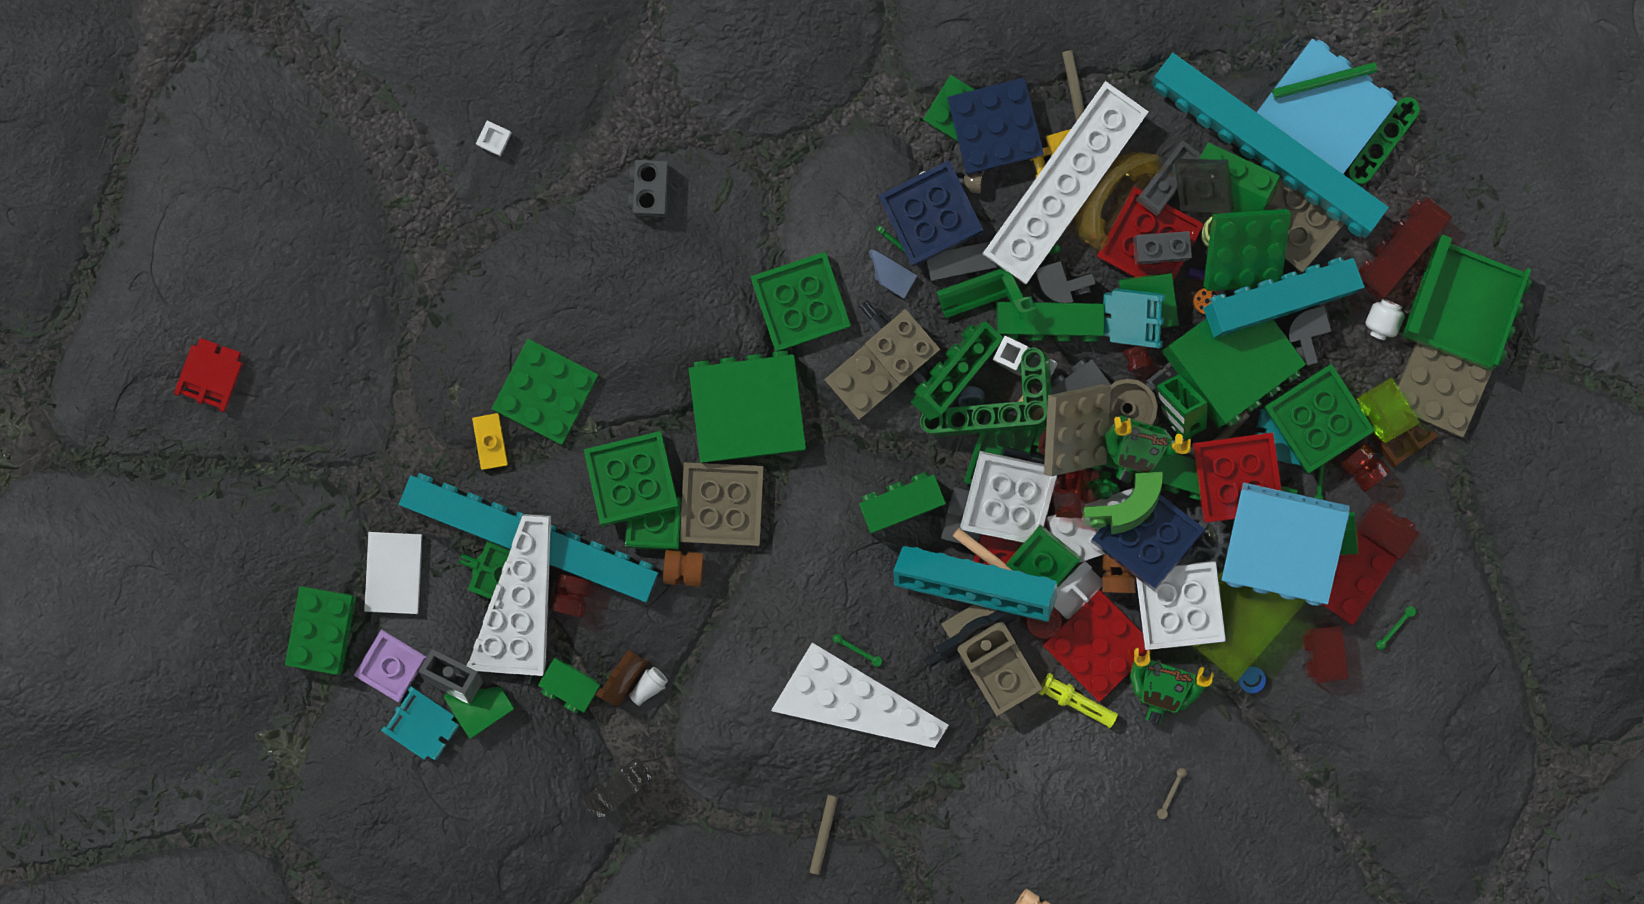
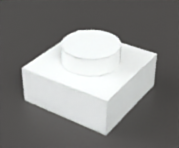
M486 121L476 145L501 157L512 133L492 122Z

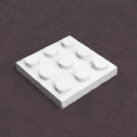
M980 451L960 526L961 529L1024 542L1039 524L1044 527L1057 475H1045L1044 464Z
M1216 561L1176 565L1155 591L1136 577L1145 650L1226 641Z

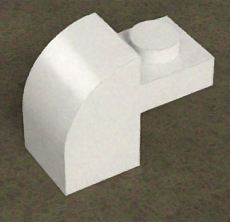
M1004 336L993 360L1005 369L1022 377L1021 356L1029 347ZM1036 355L1030 360L1032 368L1040 364V355ZM1049 359L1052 376L1058 363Z

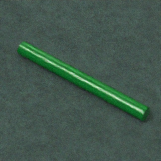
M1373 62L1272 89V95L1274 99L1377 73V65Z

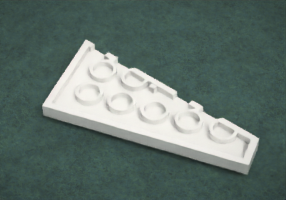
M528 514L522 516L511 545L512 548L502 569V575L499 583L496 585L467 667L483 672L538 676L545 674L551 516Z
M811 643L771 710L933 748L936 747L948 727L947 723L814 643Z

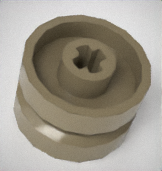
M1132 379L1119 380L1110 385L1109 429L1115 424L1114 418L1120 415L1153 424L1156 419L1158 406L1155 395L1147 385ZM1126 403L1127 407H1132V411L1128 414L1124 413L1122 409Z

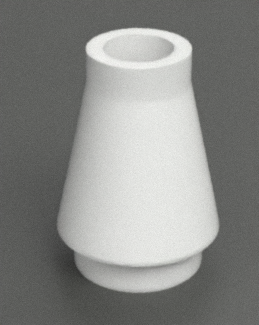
M652 667L650 670L646 669L633 691L629 694V697L635 704L640 706L643 702L665 689V684L668 680L656 667Z

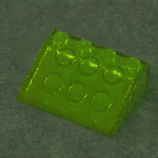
M1223 569L1218 575L1226 641L1191 646L1231 681L1237 682L1306 601L1297 597L1293 600L1285 599L1279 593L1270 591L1266 594L1254 591L1253 587L1244 585L1240 588L1229 586L1226 581H1221Z

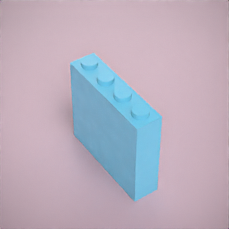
M1312 39L1275 88L1350 69L1352 64L1346 58L1340 55L1336 57L1329 51L1330 47L1323 41ZM1365 75L1274 99L1271 92L1257 110V113L1344 174L1396 105L1397 101L1393 99L1394 95L1383 87L1379 89L1371 83L1373 81L1372 78Z
M1243 483L1221 581H1226L1229 586L1237 588L1243 585L1253 587V590L1259 593L1266 594L1269 591L1279 593L1285 599L1293 600L1295 597L1306 599V602L1312 605L1328 604L1350 506Z

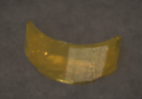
M1133 152L1115 158L1076 213L1079 238L1098 250H1103L1109 241V237L1103 230L1106 222L1101 218L1103 204L1124 175L1134 181L1144 174L1154 177L1161 168L1160 156L1144 152Z

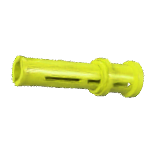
M1048 673L1041 685L1043 689L1038 692L1040 695L1046 694L1057 700L1061 706L1069 705L1106 725L1108 728L1113 726L1118 716V713H1114L1074 691L1073 685H1066L1056 680L1051 673Z

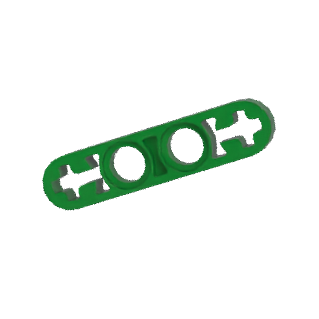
M1405 97L1396 103L1349 166L1347 177L1357 185H1363L1372 178L1418 116L1420 107L1415 99ZM1410 104L1412 106L1410 111L1413 114L1408 113L1401 122L1398 119L1392 118L1393 114L1397 118L1403 112V108L1400 107L1401 105L1406 106ZM1386 124H1394L1397 127L1398 134L1396 137L1389 138L1385 135L1384 127ZM1371 145H1378L1382 148L1381 158H1371L1368 153ZM1363 156L1368 163L1375 166L1372 168L1371 165H1368L1363 172L1366 177L1357 179L1354 167L1359 169L1365 163L1364 160H1361Z

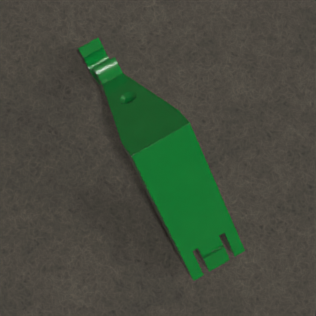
M1002 268L936 292L945 318L1004 297H1008L1021 320L1030 321L1039 317L1037 307H1033L1032 297L1023 298L1013 275Z

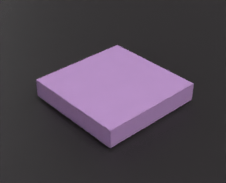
M381 630L354 676L400 703L427 656L386 631Z

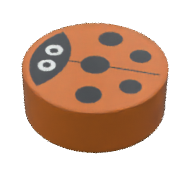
M1205 288L1199 290L1193 298L1194 308L1200 314L1205 315L1203 308L1211 303V298L1219 294L1216 291H1207Z

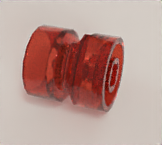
M1367 442L1361 444L1340 462V465L1348 475L1355 476L1354 482L1363 492L1372 488L1390 472V469L1381 459L1376 460L1374 458L1376 453Z
M558 573L555 585L558 593L552 597L550 610L583 617L586 602L583 599L589 595L592 581Z
M1053 607L1049 622L1025 617L1024 623L1031 635L1047 639L1053 637L1059 631L1061 616Z

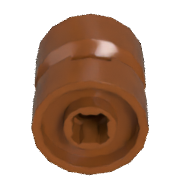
M666 550L663 584L678 585L680 582H684L686 586L701 587L704 554L688 552L685 556L681 551Z
M1103 555V570L1106 571V575L1102 577V592L1136 593L1137 580L1133 574L1122 567L1123 575H1117L1118 567L1122 566L1110 556Z

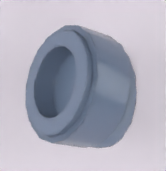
M967 385L959 393L958 404L960 407L984 405L985 394L978 387Z

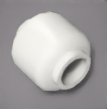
M1386 299L1374 303L1365 322L1366 326L1372 330L1370 335L1381 340H1385L1387 336L1395 337L1405 318V314L1401 311L1402 306Z

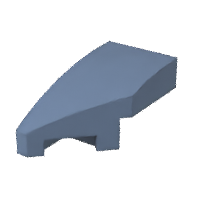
M871 249L869 254L873 260L875 280H878L881 286L897 296L905 298L917 275Z

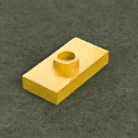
M499 413L472 418L481 470L508 466Z

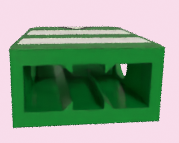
M1180 374L1157 385L1163 418L1177 434L1183 435V441L1192 439L1195 434L1206 428L1208 404Z

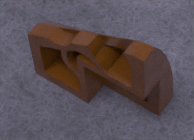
M1390 406L1369 419L1375 430L1369 436L1392 468L1438 437L1435 432H1428L1417 426V422L1411 418L1402 417L1397 410Z
M628 650L611 672L604 687L600 688L595 695L611 704L620 706L649 662L632 650Z

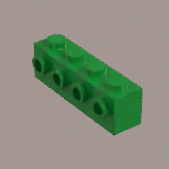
M986 321L976 326L969 325L961 334L963 337L962 341L959 344L955 343L946 352L945 355L948 358L943 364L939 362L930 371L932 377L928 382L923 381L915 389L914 393L916 396L911 403L929 420L943 414L1002 342L1003 337Z

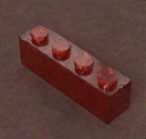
M1429 197L1422 201L1417 199L1408 209L1409 217L1405 221L1400 219L1391 229L1393 236L1388 242L1385 239L1382 240L1374 250L1377 255L1370 262L1367 259L1358 269L1365 289L1379 300L1388 295L1452 218L1451 215Z

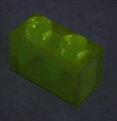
M1392 377L1357 398L1360 402L1361 410L1369 417L1374 425L1373 428L1376 435L1384 443L1389 442L1420 423Z

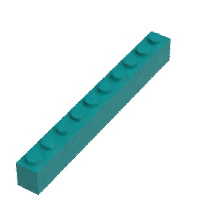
M1173 52L1154 76L1151 86L1154 87V91L1158 95L1170 98L1182 112L1191 113L1197 118L1196 120L1200 125L1213 129L1218 133L1221 140L1237 146L1241 154L1246 158L1255 159L1261 164L1262 168L1280 175L1283 183L1292 190L1297 189L1305 195L1304 198L1309 203L1315 206L1319 205L1326 210V214L1331 219L1343 222L1348 226V230L1352 234L1366 239L1389 208Z
M419 473L417 477L410 475L399 502L400 506L509 549L512 548L511 545L521 518L525 514L517 511L516 516L506 512L508 507L492 502L491 506L481 503L483 497L468 492L467 496L457 493V487L444 482L442 487L432 483L434 478ZM551 525L550 565L641 601L648 602L659 572L654 571L655 565L643 560L636 564L629 561L630 555L617 550L613 555L605 551V545L592 540L590 545L580 542L581 536L566 531L565 535L555 532L557 527Z

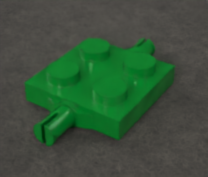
M487 541L482 554L477 559L462 553L460 558L468 560L470 563L459 559L458 564L473 569L472 580L468 590L492 599L511 549Z

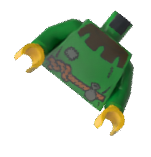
M1122 415L1114 418L1115 424L1105 434L1108 453L1115 464L1120 466L1116 477L1127 483L1132 481L1136 471L1151 473L1154 468L1160 466L1170 457L1177 453L1187 454L1191 449V439L1183 441V435L1176 434L1175 440L1172 441V437L1166 429Z
M1136 648L1134 650V662L1130 679L1134 694L1139 697V701L1150 705L1145 720L1160 725L1165 710L1177 713L1178 710H1185L1196 701L1205 687L1212 684L1214 673L1212 672L1210 677L1202 676L1204 667H1201L1195 679V674L1150 660V650H1147L1145 656H1139V648Z

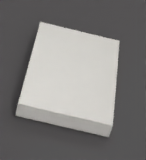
M368 533L364 611L419 614L423 534Z

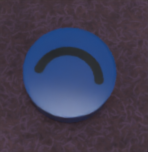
M1249 666L1242 669L1239 673L1238 683L1242 690L1248 693H1257L1265 686L1266 677L1261 669Z

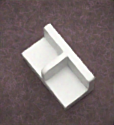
M1085 560L1080 562L1057 586V598L1054 607L1066 619H1070L1102 587V579Z

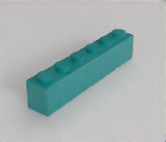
M1339 257L1329 261V266L1323 268L1317 264L1304 270L1305 273L1297 275L1296 271L1281 276L1282 280L1275 283L1273 279L1258 283V288L1250 290L1249 286L1234 291L1235 295L1226 297L1225 294H1220L1211 298V303L1204 307L1203 310L1213 337L1223 336L1357 293L1365 287L1354 258L1344 261L1343 257Z
M903 546L893 570L894 585L897 587L1049 622L1057 598V581L1051 580L1048 577H1037L1025 574L1022 571H1011L999 568L996 565H985L970 559L951 557L944 553L924 551L918 547Z

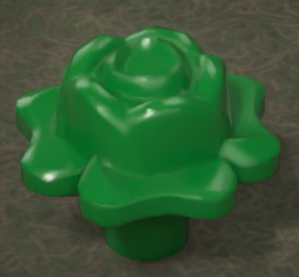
M1102 471L1100 478L1088 481L1087 485L1096 498L1109 499L1114 493H1119L1118 485L1111 481L1112 474L1110 472Z

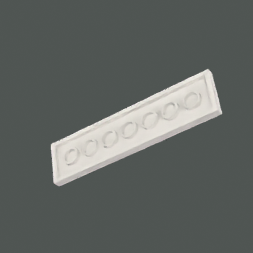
M1105 81L982 255L1026 285L1149 111Z

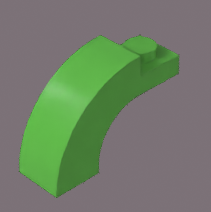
M1162 472L1135 473V489L1131 496L1120 504L1084 507V526L1090 525L1091 528H1103L1106 524H1111V534H1118L1129 531L1143 523L1153 512L1159 500Z

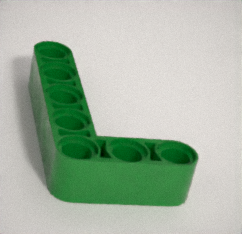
M1029 348L1023 352L1021 356L1022 402L947 408L942 415L938 416L940 423L933 430L930 429L931 420L922 414L920 418L921 428L933 436L940 437L1046 427L1048 395H1052L1049 357L1038 348ZM1040 355V364L1032 368L1030 360L1034 356ZM1042 382V390L1037 394H1033L1031 391L1033 384ZM1037 408H1043V417L1035 421L1033 419L1034 411ZM1016 410L1018 413L1017 419L1012 423H1008V413ZM990 412L992 416L991 421L986 425H982L981 417L985 413ZM959 415H965L964 425L956 427V418Z

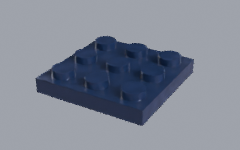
M1025 78L947 97L966 175L1044 155Z
M950 160L878 195L913 267L984 232Z
M1160 495L1155 509L1143 523L1129 531L1118 534H1111V524H1106L1105 527L1095 534L1091 542L1155 591L1202 536L1205 528Z

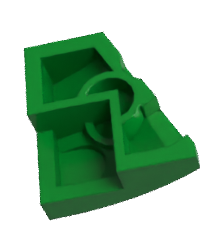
M502 686L479 689L470 704L448 693L443 696L470 739L516 708Z

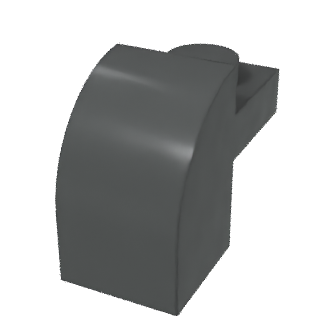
M1061 261L1037 268L1034 272L1041 294L1052 303H1073L1071 293L1074 292L1075 296H1080L1091 292L1090 287L1095 285L1093 274L1067 281Z
M1318 307L1297 315L1286 329L1285 336L1290 343H1297L1298 347H1295V350L1306 363L1303 367L1318 363L1311 338L1331 332L1325 307Z

